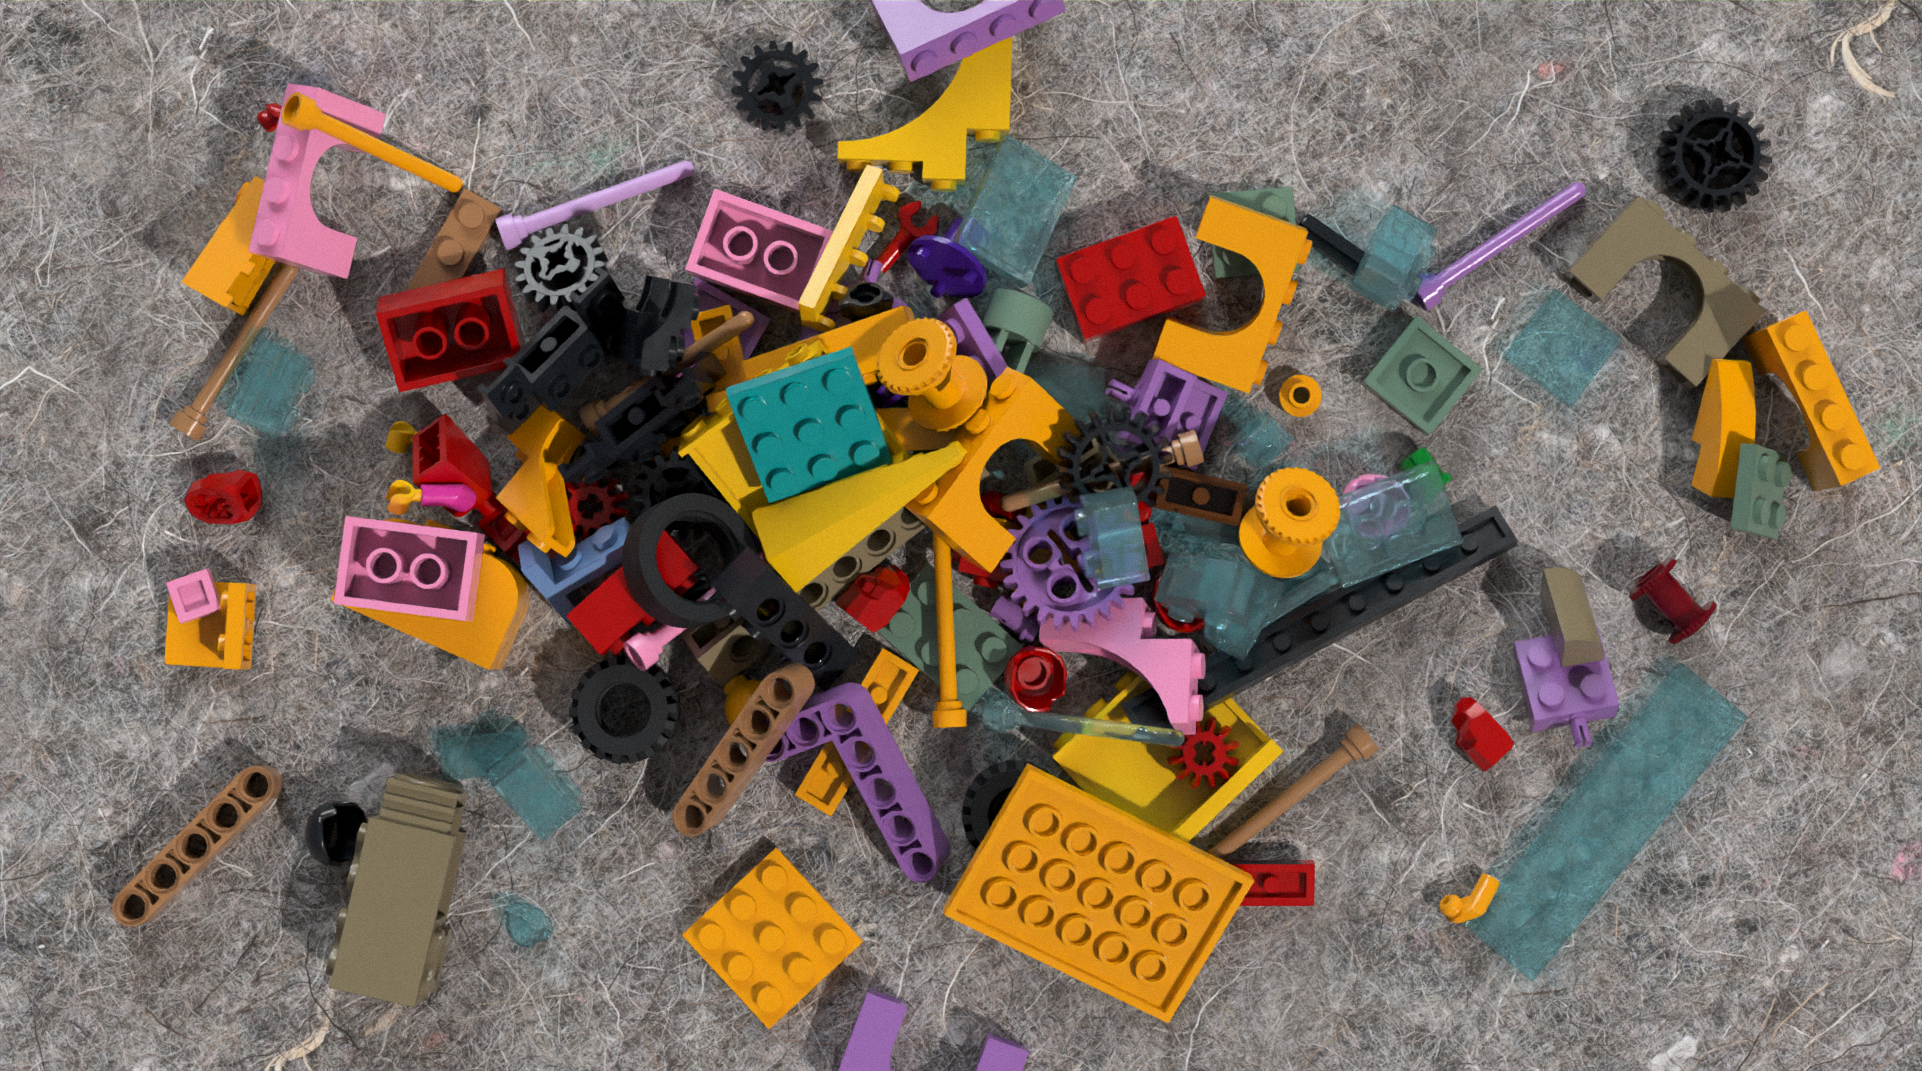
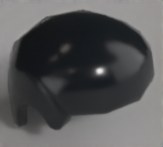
M350 801L325 802L317 807L312 815L309 816L305 826L304 841L313 859L325 866H342V862L354 859L360 826L362 822L367 823L365 812L357 803Z

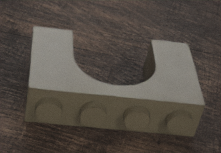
M1638 196L1627 204L1562 276L1594 304L1602 300L1626 272L1638 262L1660 260L1670 263L1681 270L1688 278L1694 291L1695 308L1693 317L1686 329L1655 362L1686 390L1697 387L1708 375L1712 359H1722L1765 311L1758 305L1760 299L1751 289L1742 284L1738 287L1726 276L1729 271L1723 263L1713 256L1705 257L1695 247L1697 241L1689 232L1681 227L1675 229L1664 219L1665 211L1655 201L1649 198L1643 200Z

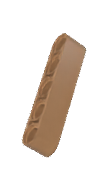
M791 663L768 674L762 680L675 805L672 812V820L680 833L688 837H695L716 826L725 818L811 696L815 680L813 674L806 666L800 663ZM784 680L790 684L792 694L785 689ZM761 712L765 713L768 717L769 725L763 721ZM739 744L745 748L747 757L742 754ZM717 775L723 780L725 788L720 785ZM696 807L701 811L703 819L697 814Z
M269 765L247 767L241 771L117 894L112 905L113 915L116 920L124 926L133 927L150 922L156 918L278 797L283 786L282 776L278 770ZM256 773L263 774L268 780V790L263 796L256 795L250 786L251 778ZM226 803L233 805L237 810L238 817L233 826H227L220 818V810ZM195 833L203 836L207 843L206 852L201 857L196 856L190 850V839ZM164 864L173 867L176 873L175 883L171 887L164 885L159 879V870ZM133 894L140 896L145 902V911L141 917L133 915L129 910L128 903Z

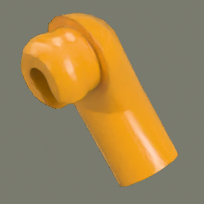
M1483 873L1471 895L1462 898L1450 894L1444 896L1439 904L1440 912L1446 916L1447 921L1456 924L1481 917L1490 905L1500 886V882L1496 878Z

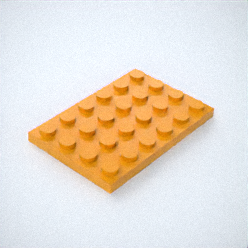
M1027 763L943 907L945 916L1169 1023L1254 883V879L1251 874Z

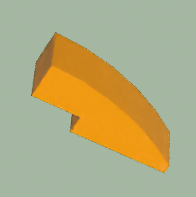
M1712 359L1691 439L1701 445L1691 486L1710 497L1734 498L1741 443L1755 444V387L1752 364L1746 360Z

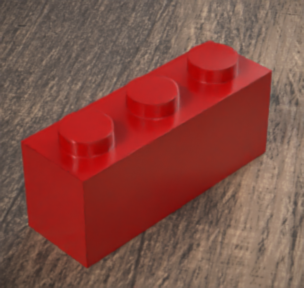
M664 530L657 544L656 559L658 569L667 586L674 593L682 597L699 582L695 575L701 568L667 530ZM623 565L566 615L600 655H605L611 651L614 656L624 649L625 645L623 643L632 637L630 632L641 622L648 627L656 621V619L640 607L632 596L625 580Z

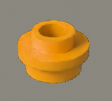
M1294 375L1288 378L1279 390L1281 407L1286 413L1294 417L1311 415L1318 409L1321 403L1322 392L1320 386L1313 378L1307 375ZM1296 388H1303L1307 391L1308 400L1306 403L1300 404L1294 400L1293 392Z

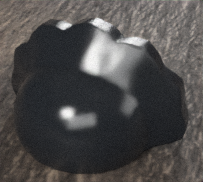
M860 282L852 285L847 290L845 297L838 302V306L842 316L854 323L891 310L894 297L886 293L876 283Z

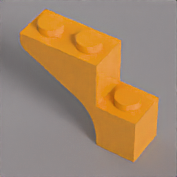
M540 406L512 435L509 434L507 436L519 449L515 456L524 464L498 494L496 499L508 509L504 517L523 532L527 528L531 531L526 538L546 554L552 548L566 558L575 546V537L564 479L557 467L561 463H569L574 451L586 435L557 410L550 412L543 406Z

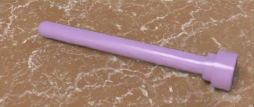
M681 161L522 218L521 214L513 217L512 213L496 218L495 221L505 248L508 251L522 246V241L529 239L530 233L690 177L694 172V167L689 161Z

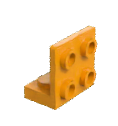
M215 582L221 598V611L184 624H180L169 594L165 663L168 665L218 667L223 669H251L257 584Z

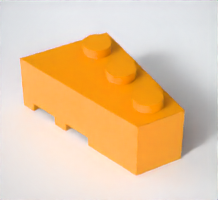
M254 176L250 183H244L235 198L234 207L221 222L209 243L181 281V283L243 316L247 314L276 263L275 260L248 252L265 182L257 176Z

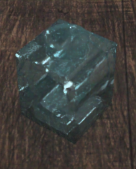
M1264 409L1229 442L1260 472L1294 439Z

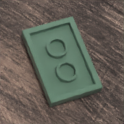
M928 563L910 583V590L904 604L890 622L877 632L940 687L934 567ZM952 584L957 700L962 701V707L967 709L968 712L1002 674L1009 659L1023 646Z

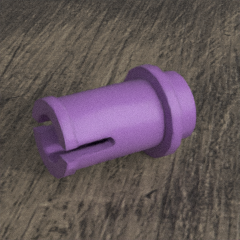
M1003 593L993 606L989 616L996 618L1019 634L1020 641L1026 639L1032 643L1040 631V625H1038L1037 621L1038 612L1035 615L1032 613L1027 617L1024 616L1023 606L1018 603L1013 604L1012 599L1006 593Z

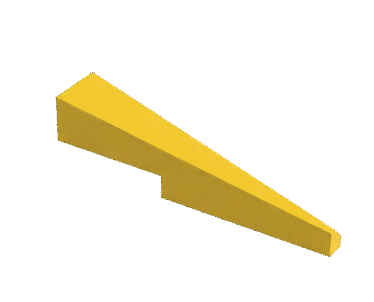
M955 441L947 447L926 454L922 452L911 456L908 460L890 466L885 464L828 483L823 488L802 495L799 493L790 496L784 501L769 506H758L751 515L767 561L797 593L962 460L967 451L958 441Z

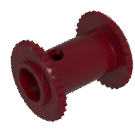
M1668 558L1651 568L1636 582V586L1629 593L1631 601L1645 595L1675 628L1668 638L1671 644H1677L1697 632L1709 620L1717 607L1714 601L1708 602L1701 607L1673 577L1670 571L1677 563L1675 558Z

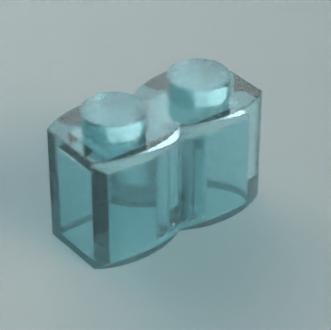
M524 739L485 772L494 789L518 813L528 827L544 841L583 809L578 798L582 791L567 773L560 777L551 768L556 762L542 744L539 743L534 747L527 739Z

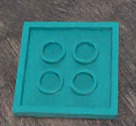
M852 346L726 388L728 401L769 503L885 464L893 463L890 449Z

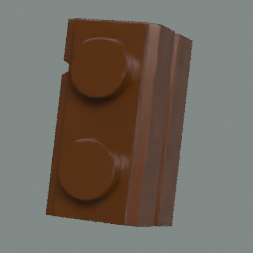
M1162 466L1169 469L1172 476L1166 480L1159 479L1158 482L1164 486L1166 491L1163 495L1155 494L1154 508L1239 526L1248 484Z

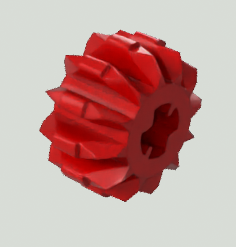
M604 478L592 483V485L579 483L581 487L579 489L573 484L565 482V490L572 494L571 499L568 500L571 520H574L572 523L574 536L584 527L582 541L592 536L595 529L597 531L605 525H611L616 522L613 520L615 515L620 517L629 516L628 510L616 508L617 503L628 499L627 493L619 492L611 495L619 484L615 478L610 479L603 488ZM593 496H598L597 503L603 505L602 513L596 512L593 515V519H588L586 516L589 512L583 510L584 502H591Z
M1208 717L1204 731L1201 730L1200 721H1196L1195 735H1180L1184 738L1182 743L1170 739L1167 741L1168 747L1180 750V754L1168 757L1167 763L1169 765H1176L1183 762L1184 765L1175 773V777L1178 780L1185 778L1190 771H1193L1190 778V787L1192 788L1198 787L1201 775H1204L1208 788H1215L1213 773L1217 772L1222 779L1227 781L1231 776L1228 771L1222 768L1223 763L1226 762L1237 766L1239 759L1226 755V751L1239 747L1238 741L1222 742L1230 733V727L1224 725L1213 734L1216 726V719L1213 717ZM1199 741L1204 746L1206 741L1212 745L1209 750L1212 759L1207 763L1200 759L1199 764H1197L1193 760L1197 754L1193 747Z

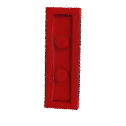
M1223 860L1251 874L1254 879V883L1240 906H1314L1315 863L1313 860Z

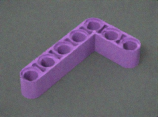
M848 682L809 697L765 761L776 762L832 740L903 873L914 882H929L935 877L950 855V845L870 693L859 683ZM841 704L849 707L852 713L846 711ZM768 717L764 720L767 725H769ZM806 718L812 720L816 726L811 725ZM861 741L867 743L872 750L864 747ZM881 779L888 781L891 787L884 784ZM901 816L906 817L911 823L904 821ZM921 853L926 854L931 860L923 857Z

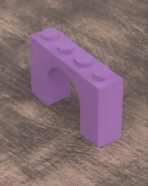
M870 0L875 15L910 82L929 75L960 59L971 56L984 48L1008 39L1021 31L1066 11L1063 0H984L973 8L954 13L935 11L924 5L921 0Z
M868 988L838 1071H893L891 1052L906 1013L908 1002ZM988 1032L974 1071H1022L1029 1054V1049L1027 1046Z

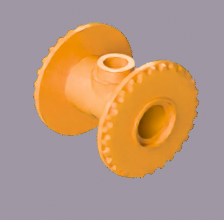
M927 317L924 319L917 318L914 321L910 320L905 325L902 324L898 330H894L892 335L886 338V342L881 345V350L878 352L876 371L880 382L887 390L898 395H909V412L919 426L929 431L946 432L952 428L956 429L959 425H964L978 411L979 407L983 405V400L986 398L988 381L984 369L976 360L968 356L956 355L957 343L952 330L942 321Z
M1287 467L1268 475L1256 492L1255 506L1245 514L1239 527V544L1244 557L1255 569L1271 577L1293 578L1309 571L1320 557L1323 541L1331 536L1340 519V503L1335 490L1322 476L1305 468Z

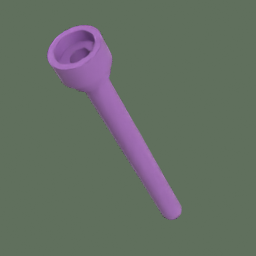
M1580 182L1571 184L1438 274L1419 275L1407 285L1412 297L1420 308L1427 312L1441 302V297L1446 294L1445 289L1581 199L1586 193L1585 186Z

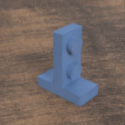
M623 517L611 525L599 528L592 536L576 544L566 558L558 554L551 559L529 540H526L518 545L521 571L570 626L572 623L566 615L581 603L580 592L577 588L622 563L624 542L631 525Z

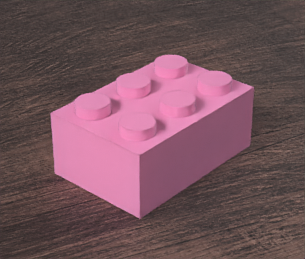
M714 189L685 270L690 276L800 315L798 302L833 231Z
M345 516L334 604L473 621L485 535L467 531Z

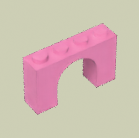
M287 83L248 252L315 274L348 279L357 238L330 229L318 220L311 204V178L319 158L332 146L346 151L368 153L317 129L298 131L283 124L281 120L282 109L291 94L300 92L314 99L316 105L321 108V113L379 140L386 114L322 88Z

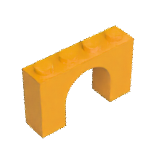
M1210 195L1195 236L1199 240L1234 251L1248 258L1259 270L1263 279L1264 294L1262 303L1250 321L1230 331L1208 330L1167 315L1155 346L1152 360L1160 359L1186 372L1248 394L1252 384L1260 386L1268 366V362L1262 360L1267 344L1275 346L1283 325L1282 321L1276 320L1282 304L1290 305L1298 281L1292 280L1291 277L1297 263L1305 264L1313 241L1306 239L1308 234L1307 228Z
M1806 310L1779 320L1742 338L1759 376L1768 373L1776 374L1788 387L1800 408L1808 429L1810 447L1797 452L1796 455L1813 491L1841 487L1881 468Z
M1006 367L1002 374L993 381L990 390L986 394V398L983 400V405L979 407L970 420L965 422L952 440V442L958 441L967 451L964 458L908 502L905 507L965 560L991 573L1016 538L987 513L981 502L979 486L986 462L1000 446L1015 439H1022L1047 461L1054 464L1066 461L1067 459L1061 458L1056 454V448L1058 446H1071V444L1063 439L1062 433L1065 430L1071 431L1074 434L1079 432L1073 423L1074 418L1031 377Z

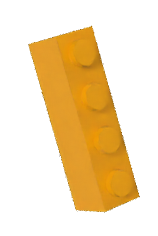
M900 306L741 361L748 381L754 379L768 368L774 372L786 363L785 357L794 348L803 343L810 346L819 339L829 353L852 346L866 386L877 382L876 360L878 359L881 345L886 342V338L891 336L894 330H898L902 324L905 325L908 321H914L915 319L910 307Z

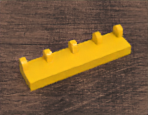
M866 165L798 302L802 325L822 332L834 330L836 323L832 319L825 317L832 299L840 301L845 297L848 288L840 285L849 265L864 267L868 261V256L864 252L857 250L866 230L880 233L885 226L884 220L874 215L881 199L896 202L900 195V191L896 187L884 183L882 169Z

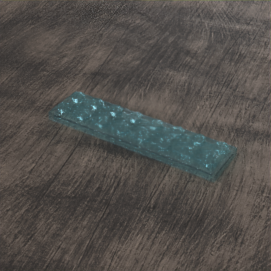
M1677 663L1502 878L1484 915L1467 921L1464 926L1529 980L1534 981L1748 716L1683 663Z

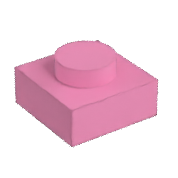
M204 569L166 583L180 624L221 611V598L211 569Z

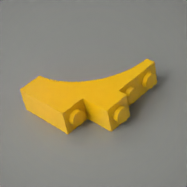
M1012 37L963 58L955 77L940 98L919 117L903 127L869 139L838 141L837 159L839 165H847L846 170L849 172L863 173L867 164L871 166H889V172L897 174L914 173L915 167H923V184H931V190L936 192H955L956 185H965L967 135H975V141L982 143L1000 142L1001 136H1009Z

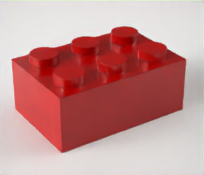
M1177 215L1056 258L1054 263L1083 344L1201 302L1206 296Z
M505 268L381 296L378 300L375 314L399 393L507 368L503 361L507 357L511 359L526 344Z

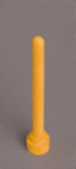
M300 92L291 94L284 104L281 120L283 124L298 131L317 129L452 193H457L463 188V181L460 177L321 113V108L316 105V101Z
M933 532L940 702H936V710L932 711L933 728L966 727L967 709H962V701L957 700L951 548Z

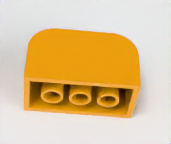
M399 518L381 520L456 530L448 525H445L436 520L433 521L428 518L426 520L425 525L422 523ZM484 542L473 621L342 606L483 668L501 670L527 613L529 591L521 572L510 562L494 555L497 547ZM334 590V593H333V595H332V597H331V599H330V600L333 601V602H334L335 590Z

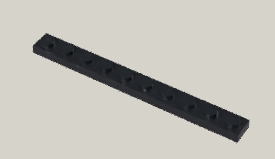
M1495 505L1205 659L1206 670L1204 679H1198L1197 695H1202L1203 712L1516 547L1518 542L1516 536ZM1153 688L1121 704L1122 711L1142 745L1173 729L1166 708L1159 694Z

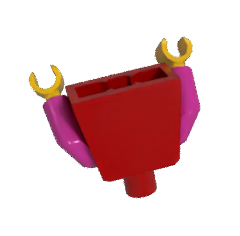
M446 413L425 428L421 427L420 431H415L409 423L404 421L395 422L391 426L385 447L395 453H405L410 442H413V483L419 489H414L410 483L404 480L393 482L385 496L386 499L390 500L387 506L389 512L396 515L405 514L411 502H420V506H442L455 517H462L474 508L482 516H488L498 508L500 502L496 499L498 495L491 489V469L488 459Z

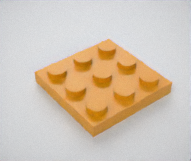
M778 847L772 850L682 934L689 944L768 1029L779 1021L864 941Z

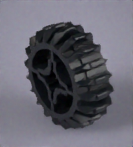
M1721 98L1715 99L1712 102L1711 108H1709L1708 103L1704 99L1696 102L1695 111L1686 105L1680 109L1682 119L1672 116L1667 121L1672 131L1663 130L1658 136L1663 143L1668 145L1655 149V155L1660 158H1666L1667 161L1656 166L1657 173L1669 172L1670 175L1662 183V186L1665 189L1670 188L1674 184L1678 187L1679 190L1673 195V199L1676 202L1688 195L1687 208L1689 210L1696 209L1701 201L1705 214L1714 212L1716 203L1722 213L1731 210L1732 202L1741 207L1747 203L1745 193L1750 196H1755L1759 193L1760 189L1755 181L1764 182L1769 176L1759 166H1767L1772 163V157L1761 154V150L1771 146V141L1769 139L1758 140L1757 135L1765 129L1764 125L1758 124L1752 128L1748 124L1754 116L1751 111L1739 117L1737 115L1739 103L1733 102L1726 111H1724V103ZM1701 124L1719 125L1710 140L1700 138L1692 140L1686 137L1694 126ZM1733 134L1742 146L1744 161L1743 156L1737 154L1732 148L1731 139ZM1717 144L1715 157L1720 161L1711 166V155L1706 152ZM1682 151H1684L1683 156L1688 157L1695 164L1696 172L1694 179L1689 175L1684 166ZM1717 172L1728 175L1734 172L1740 175L1732 187L1725 189L1708 188L1710 181L1715 178Z
M1106 404L1104 407L1105 417L1099 418L1096 410L1091 408L1088 410L1091 422L1085 425L1082 419L1076 417L1073 423L1079 432L1074 434L1071 431L1065 430L1062 433L1063 439L1071 444V446H1058L1056 448V454L1067 460L1055 464V470L1058 474H1068L1059 481L1061 490L1073 489L1067 497L1071 504H1076L1083 500L1081 505L1082 513L1088 515L1097 506V517L1099 520L1104 521L1109 509H1113L1115 520L1122 521L1124 516L1123 509L1129 508L1133 517H1138L1140 511L1136 504L1143 501L1147 507L1152 508L1154 502L1149 493L1151 491L1159 495L1165 493L1164 486L1157 479L1166 480L1171 478V471L1160 465L1173 461V455L1171 452L1160 451L1169 444V440L1165 435L1155 437L1160 430V426L1156 421L1144 426L1147 420V414L1144 411L1140 410L1130 420L1131 408L1129 405H1123L1119 416H1115L1113 406ZM1108 431H1126L1136 435L1143 442L1136 446L1133 443L1117 445L1112 442ZM1096 437L1099 447L1097 455L1092 460L1086 462L1087 467L1079 470V462L1083 450ZM1107 445L1113 455L1115 454L1119 460L1124 459V461H1119L1121 465L1119 468L1122 476L1121 480H1119L1115 471H1112L1109 465L1103 466L1104 464H1109L1106 460L1109 457L1106 450ZM1148 456L1144 475L1132 487L1129 480L1131 470L1136 465L1142 463L1141 458ZM1094 480L1095 483L1108 480L1116 484L1120 493H1099L1089 488L1085 483Z

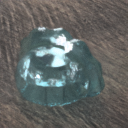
M516 902L505 907L503 915L507 922V932L518 945L533 947L539 942L549 940L553 934L552 920L545 916L542 909L534 908L528 903L519 904Z

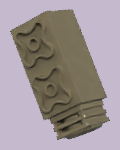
M398 772L394 776L387 777L386 789L382 796L383 802L378 815L369 817L368 823L362 822L360 826L354 859L346 883V890L352 891L348 908L342 907L339 913L334 944L326 967V975L332 976L329 988L416 1007L428 999L431 993L436 994L441 978L443 961L451 935V927L445 925L467 831L460 830L469 791L463 790L460 785L445 780Z

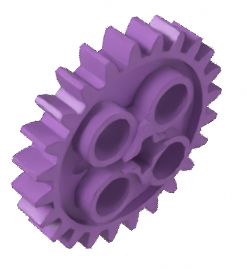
M1064 495L1062 497V504L1056 505L1054 500L1051 499L1046 501L1047 508L1041 510L1035 504L1031 505L1033 515L1031 519L1020 514L1017 516L1018 523L1022 529L1021 531L1015 529L1007 530L1016 540L1005 553V556L1012 559L1001 562L1000 567L1002 572L1012 573L1003 582L1006 589L1017 588L1011 595L1013 604L1026 600L1022 609L1024 616L1027 617L1037 610L1038 625L1042 626L1050 617L1053 618L1055 631L1061 629L1064 621H1070L1073 632H1077L1080 620L1085 619L1090 628L1093 629L1095 628L1094 616L1100 614L1104 619L1110 621L1111 615L1108 607L1113 605L1121 610L1125 608L1120 594H1134V587L1127 580L1140 578L1139 570L1130 565L1140 562L1141 557L1140 552L1130 550L1138 544L1136 535L1124 536L1130 529L1128 520L1115 523L1113 509L1108 511L1104 521L1099 520L1096 511L1097 506H1095L1092 512L1085 515L1081 511L1083 500L1076 504H1071L1067 498L1068 495ZM1073 526H1082L1088 530L1087 535L1079 541L1070 540L1065 536L1066 532ZM1049 532H1055L1072 560H1078L1080 573L1094 588L1091 593H1088L1081 585L1073 568L1069 564L1064 565L1062 553L1048 537ZM1038 549H1046L1052 553L1051 559L1044 564H1035L1029 560L1031 554ZM1097 560H1106L1112 564L1111 570L1104 575H1095L1089 571V568ZM1062 583L1072 584L1076 588L1075 593L1067 599L1057 598L1053 594L1054 589Z

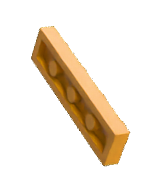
M882 648L861 685L870 693L887 725L919 669ZM847 707L846 711L852 713L849 707ZM832 740L825 743L795 793V796L832 817L853 782V778ZM861 741L864 747L872 750L867 743Z

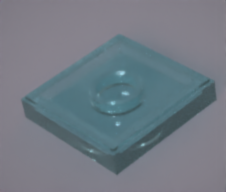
M1554 288L1503 354L1502 358L1567 407L1571 408L1623 339Z

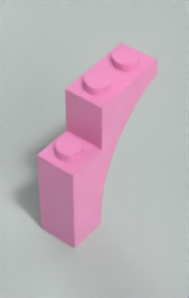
M1122 598L1125 608L1121 610L1113 605L1108 607L1111 615L1110 621L1104 619L1100 614L1094 616L1095 628L1093 629L1090 628L1084 619L1079 621L1077 632H1073L1070 621H1064L1061 629L1055 631L1053 618L1050 617L1045 624L1040 626V642L1044 647H1049L1054 652H1076L1096 655L1112 660L1138 674L1159 694L1166 708L1169 721L1178 735H1195L1196 721H1202L1203 697L1197 694L1198 679H1204L1205 655L1200 653L1192 639H1150L1156 636L1157 619L1155 612H1151L1143 598Z

